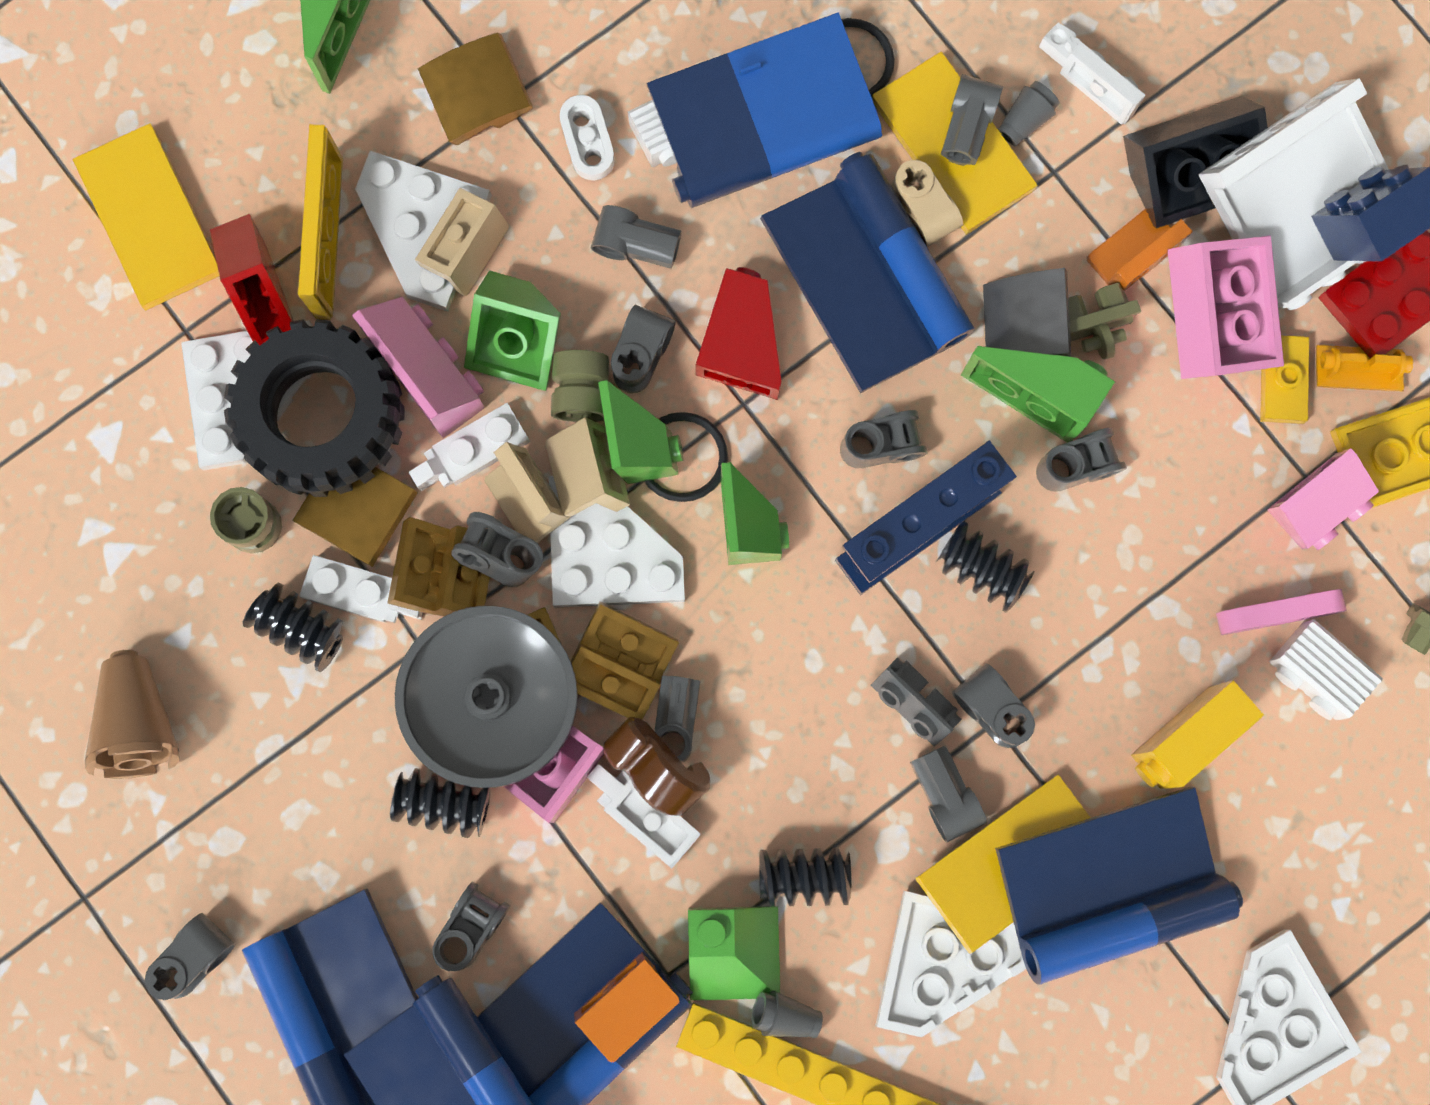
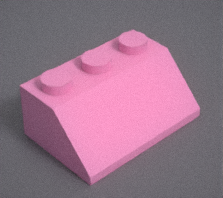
M1271 236L1204 242L1168 249L1181 379L1225 375L1284 366Z
M399 297L360 309L352 315L367 339L384 357L392 372L442 438H445L484 409L478 397L484 390L470 371L463 375L453 364L458 359V356L443 337L436 341L427 330L433 323L419 304L411 308L403 297Z

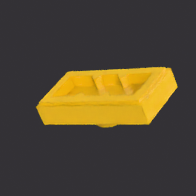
M1281 335L1284 366L1261 369L1260 422L1304 424L1308 421L1309 337Z

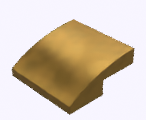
M498 32L461 45L417 68L448 141L458 146L491 125L501 128L533 109V105L504 39Z
M377 467L371 471L375 475L374 478L365 484L360 479L351 484L353 487L352 491L339 494L336 490H330L327 497H314L309 493L292 521L373 567L418 494L416 490Z
M413 517L404 520L387 604L438 616H446L465 608L485 606L490 577L478 570L462 565L451 554L454 545L461 543L468 528L456 525L448 529Z
M599 601L571 659L576 676L578 694L626 718L635 717L643 720L660 687L659 681L679 644L678 639Z

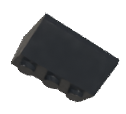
M1240 96L1123 136L1130 177L1155 228L1216 208L1198 174L1268 128L1264 106Z

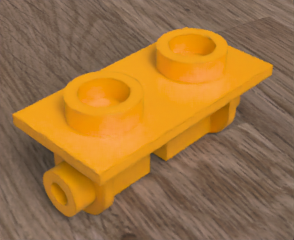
M1316 346L1317 387L1403 392V374L1410 373L1413 368L1412 356L1405 355L1403 349H1392L1386 355L1375 354L1370 359L1360 347Z

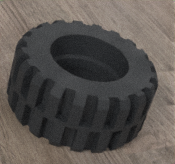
M304 319L291 321V330L282 332L276 326L266 331L269 339L263 344L259 345L254 340L245 349L250 354L246 362L243 363L237 360L231 370V373L237 380L235 384H226L224 398L231 403V408L224 410L225 423L233 430L230 438L234 446L244 455V459L255 470L275 485L283 486L289 492L302 495L303 492H309L314 497H327L330 490H336L339 494L352 491L353 487L351 484L360 479L365 484L374 478L375 475L371 471L379 463L385 467L392 458L388 451L392 444L399 445L402 431L398 427L399 421L405 420V407L400 401V396L403 394L399 382L377 348L367 338H360L354 329L345 325L337 329L331 321L321 319L315 321V326H309ZM314 373H334L345 378L352 386L356 396L354 413L346 428L331 441L318 446L301 447L286 440L281 434L277 423L279 404L286 391L299 379Z

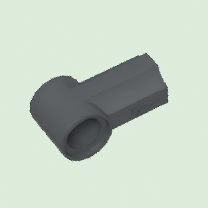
M965 74L961 75L950 111L953 112L940 155L946 157L949 162L958 165L976 164L983 146L988 123H992L1003 89L1002 85Z
M606 205L601 210L590 248L596 254L609 259L623 261L630 257L672 269L679 249L681 230L644 221L628 209Z
M662 676L654 731L661 739L668 733H677L683 737L685 748L677 756L683 763L688 759L692 751L700 681L677 676Z
M942 746L910 762L930 803L928 808L931 817L946 843L987 823L986 816L977 797L970 787L966 788L946 746Z

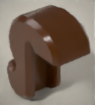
M629 717L604 742L605 757L613 768L624 770L629 775L634 788L642 799L652 808L665 815H683L710 788V776L703 763L699 762L686 768L650 725L640 718Z

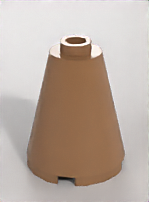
M134 650L113 652L110 658L101 664L85 755V769L87 773L94 776L95 768L103 769L104 778L122 779L156 774V765L167 761L168 769L175 767L180 761L179 748L147 658L139 656L138 652Z

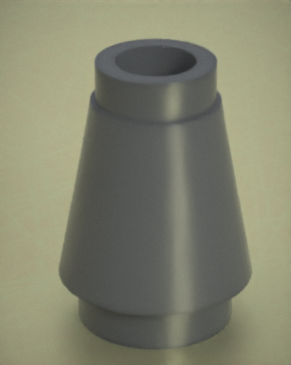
M1034 81L1030 87L1024 86L998 130L1007 142L1017 146L1056 115L1055 108L1060 102L1049 88L1038 81Z
M773 990L769 994L761 992L757 996L752 1010L751 1022L752 1027L761 1030L763 1036L816 1038L822 1028L823 1016L821 1011L814 1010Z

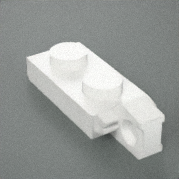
M1059 22L1042 39L1039 48L1062 66L1060 71L1062 76L1121 125H1125L1145 97V94L1138 89L1133 80L1118 73L1106 63V60L1099 52L1088 48L1080 39L1076 38L1075 32Z
M505 403L434 444L433 448L424 453L427 461L409 471V474L420 491L438 481L441 482L444 488L453 483L457 486L498 462L493 452L505 442L524 447L530 443V440L508 403Z
M316 555L312 556L299 597L383 623L387 621L396 623L398 613L419 620L423 616V612L387 604L392 578Z
M597 764L587 776L592 783L604 792L597 800L605 808L604 811L671 869L701 835L681 816L665 815L652 808L636 791L629 775L624 770L615 778L600 764Z

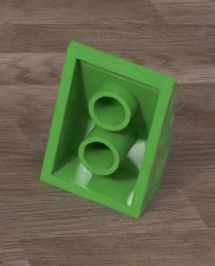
M300 0L304 57L323 92L331 93L370 0Z
M977 346L961 373V376L1067 443L1073 441L1089 424L1115 381L1107 377L1108 373L1102 366L1090 360L1083 362L1076 357Z

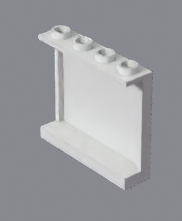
M1360 78L1335 82L1198 174L1232 240L1271 236L1278 308L1294 310L1305 305L1312 299L1311 293L1320 287L1333 285L1346 276L1345 270L1355 263L1366 262L1334 261L1311 217L1325 207L1324 201L1327 198L1343 190L1349 191L1360 184L1358 178L1367 171L1381 166L1384 170H1389L1356 104L1357 100L1367 94Z

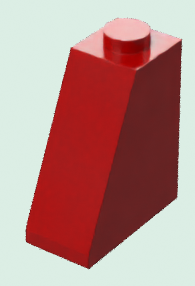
M251 214L210 229L220 281L252 341L255 340L259 345L263 344L269 339L266 331L276 326L282 332L291 330L290 322L294 321L268 248Z
M738 267L736 271L726 268L695 364V375L778 400L782 381L768 280L762 279L758 272L749 268Z

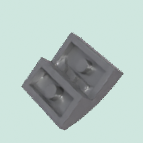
M1065 268L1031 272L983 284L986 347L1071 357L1068 276Z

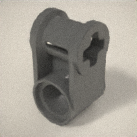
M636 304L632 307L611 358L614 382L619 389L627 393H638L648 386L661 356L665 353L675 329V320ZM633 363L638 364L639 370L633 369L630 374L624 373V367L630 368Z
M902 411L883 418L853 424L848 429L840 445V454L843 461L853 468H866L886 463L906 462L927 455V448L921 445L916 421L919 419L918 411ZM854 437L866 438L872 445V452L868 454L858 453L853 449L851 439Z
M1104 428L1089 433L1077 440L1051 449L1037 465L1036 475L1039 483L1047 490L1056 492L1086 482L1099 481L1126 470L1125 462L1119 461L1111 437L1114 433L1112 428ZM1058 459L1067 465L1069 470L1068 477L1058 476L1053 471L1052 460Z
M472 512L469 514L466 522L469 527L461 543L455 544L451 553L453 558L462 565L478 570L508 587H518L524 584L538 571L544 558L542 549L533 539L503 525L493 516L482 512ZM510 555L519 557L524 563L525 569L517 568L512 563Z
M985 663L952 691L954 698L963 710L978 722L999 746L1015 748L1029 740L1035 728L1034 717L1011 691L1003 677L989 664ZM1014 718L1018 719L1020 725L1016 730L1019 735L1015 732L1010 735L1005 734L1003 731L1007 724L1005 719L1008 721Z
M472 881L459 898L450 914L449 920L434 942L433 957L436 964L446 971H460L469 967L475 961L487 940L493 936L501 924L510 905L506 902L502 904L497 903L480 892L478 884ZM472 905H475L484 912H486L489 915V917H486L479 911L475 910L472 907ZM452 937L461 938L467 946L466 957L460 963L450 962L444 954V946Z
M203 913L198 914L179 931L173 942L149 966L145 975L146 989L150 995L157 999L168 1000L186 997L211 971L225 960L234 949L235 943ZM167 970L178 971L174 976V980L178 984L177 986H166L170 979L166 973Z

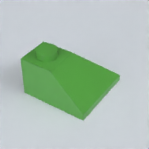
M489 270L474 293L464 368L546 391L549 385L561 313L531 282Z
M609 381L598 382L612 469L627 484L679 475L677 462L683 461V450L679 435L672 436V432L662 421Z
M731 462L721 463V491L728 565L780 561L782 549L789 548L787 522L779 523L778 510Z
M778 906L688 908L690 989L693 991L690 995V1000L756 999L761 992L769 994L775 990L780 993Z

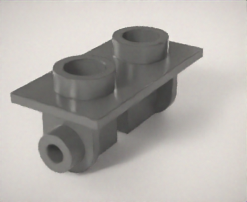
M897 657L871 686L878 692L879 697L887 706L896 709L911 724L913 731L919 737L928 740L933 746H936L961 721V718L956 714L958 709L936 688L924 698L919 692L928 684V681L907 660L903 663Z

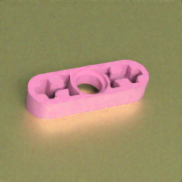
M1342 589L1230 609L1216 613L1221 635H1228L1345 612L1347 609Z

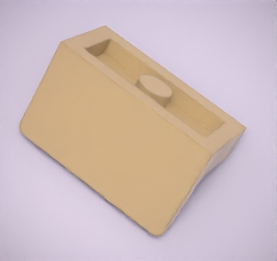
M459 188L418 253L415 261L420 267L448 280L458 293L467 296L508 231L509 225L494 204Z
M585 417L546 440L545 444L563 515L572 517L595 503L615 512L630 505L625 482L612 469L605 426Z
M505 442L493 452L501 465L485 477V483L515 531L533 539L537 543L540 542L570 517L562 514L558 498L526 448Z

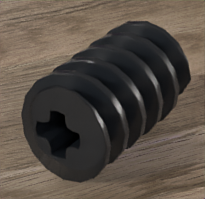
M963 521L948 540L936 562L941 558L944 559L942 570L944 575H947L956 567L960 569L957 583L960 585L970 577H973L972 592L975 594L986 586L989 587L987 599L989 603H992L1001 595L1004 596L1002 611L1006 613L1020 598L1035 571L1027 575L1029 561L1025 558L1012 566L1014 552L1010 549L1000 556H996L999 545L996 540H992L986 546L981 547L983 532L980 530L967 538L968 523Z
M279 582L269 591H263L246 612L242 621L243 627L250 628L254 626V632L258 636L265 637L269 635L271 644L275 646L284 644L286 653L295 655L300 652L299 658L301 662L310 664L315 661L316 671L322 672L325 670L341 647L343 635L340 632L343 621L338 618L329 627L326 626L328 612L324 609L314 618L311 617L313 603L309 600L299 609L296 608L298 594L294 591L284 600L281 599L284 585Z
M418 768L413 770L408 779H404L403 772H401L394 788L390 807V819L393 822H400L407 812V821L411 826H417L424 817L426 829L434 830L442 820L443 831L446 834H452L460 823L462 837L469 838L476 827L478 837H480L489 808L490 788H482L479 794L475 795L473 794V787L464 785L460 791H457L455 782L449 780L446 781L443 787L438 786V776L434 772L431 773L426 783L421 782L420 769Z
M815 848L810 861H807L803 849H796L792 862H789L785 850L778 849L774 862H771L767 850H760V900L762 894H766L771 907H776L780 894L785 895L789 906H794L798 893L803 894L807 906L813 905L816 893H821L825 906L831 905L834 893H839L843 905H849L852 887L849 852L844 861L839 848H832L828 861H825L821 849Z

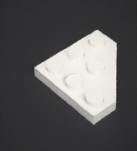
M370 151L355 190L408 299L448 312L456 293L455 288L448 280L420 267L415 258L459 188L490 202L492 197L491 192L488 189Z
M310 320L305 321L309 326H313ZM247 331L181 342L198 465L203 471L247 463L244 455L234 446L230 438L233 430L225 423L224 410L231 408V403L224 398L226 384H235L237 380L231 373V370L237 360L245 363L250 356L245 349L253 341ZM313 374L299 379L286 391L279 404L277 421L292 403V397L306 378L310 379Z
M549 476V486L558 498L554 477ZM595 503L570 517L550 533L554 608L597 606L599 601L606 605L685 602L683 556L628 506L615 512Z
M903 891L875 1026L923 1037L957 1012L965 1010L989 994L991 990L1009 978L1015 977L1026 970L1014 922L976 951L969 954L928 896Z
M1288 929L1280 931L1246 951L1216 1075L1232 1105H1273L1362 1053L1291 930Z

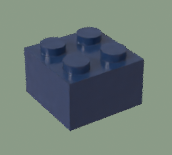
M1402 165L1389 170H1384L1382 166L1371 169L1358 178L1360 184L1349 191L1343 190L1330 196L1324 201L1325 207L1311 216L1334 261H1383L1430 229V167L1409 168L1408 165Z

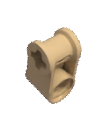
M920 160L904 162L899 167L891 186L928 247L963 226V219L955 202L946 194L932 169L925 162ZM906 179L910 184L918 182L920 185L918 190L914 186L907 188L904 185Z

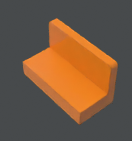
M1144 209L1088 255L1087 262L1108 286L1120 283L1125 292L1167 258L1168 249L1180 247L1193 231L1182 219L1172 227L1165 225L1155 228L1146 209Z
M641 952L574 1013L575 1024L609 1062H615L679 1003V997L656 972L651 961Z

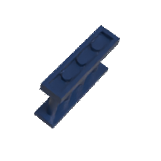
M989 440L843 544L842 547L845 552L838 556L835 562L861 596L952 531L961 522L966 521L1002 494L1000 489L1013 481L1017 476Z

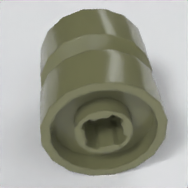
M564 350L553 355L552 379L560 385L555 388V392L551 396V416L553 418L569 422H578L585 417L594 422L604 420L598 382L608 381L609 356L589 350Z
M244 487L230 488L218 496L211 508L210 521L216 535L240 551L251 554L263 552L272 547L280 536L282 522L278 510L252 489Z

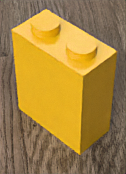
M1234 680L1208 687L1131 754L1138 763L1135 770L1151 787L1156 785L1160 789L1184 787L1258 722L1264 714Z

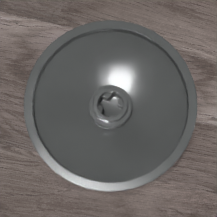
M476 606L465 608L448 614L434 622L420 634L407 651L400 666L395 686L396 717L401 733L411 751L427 768L437 775L457 784L470 787L496 788L508 786L540 771L558 754L565 744L573 727L577 712L578 690L576 676L571 661L561 643L544 625L534 618L505 607Z

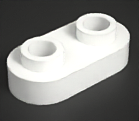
M586 95L573 96L563 103L559 115L571 161L576 173L582 178L593 181L600 180L606 177L614 166V151L599 104L593 98ZM579 117L589 119L588 124L585 126H577L574 122ZM596 155L601 158V161L597 165H589L586 163V159L589 156Z

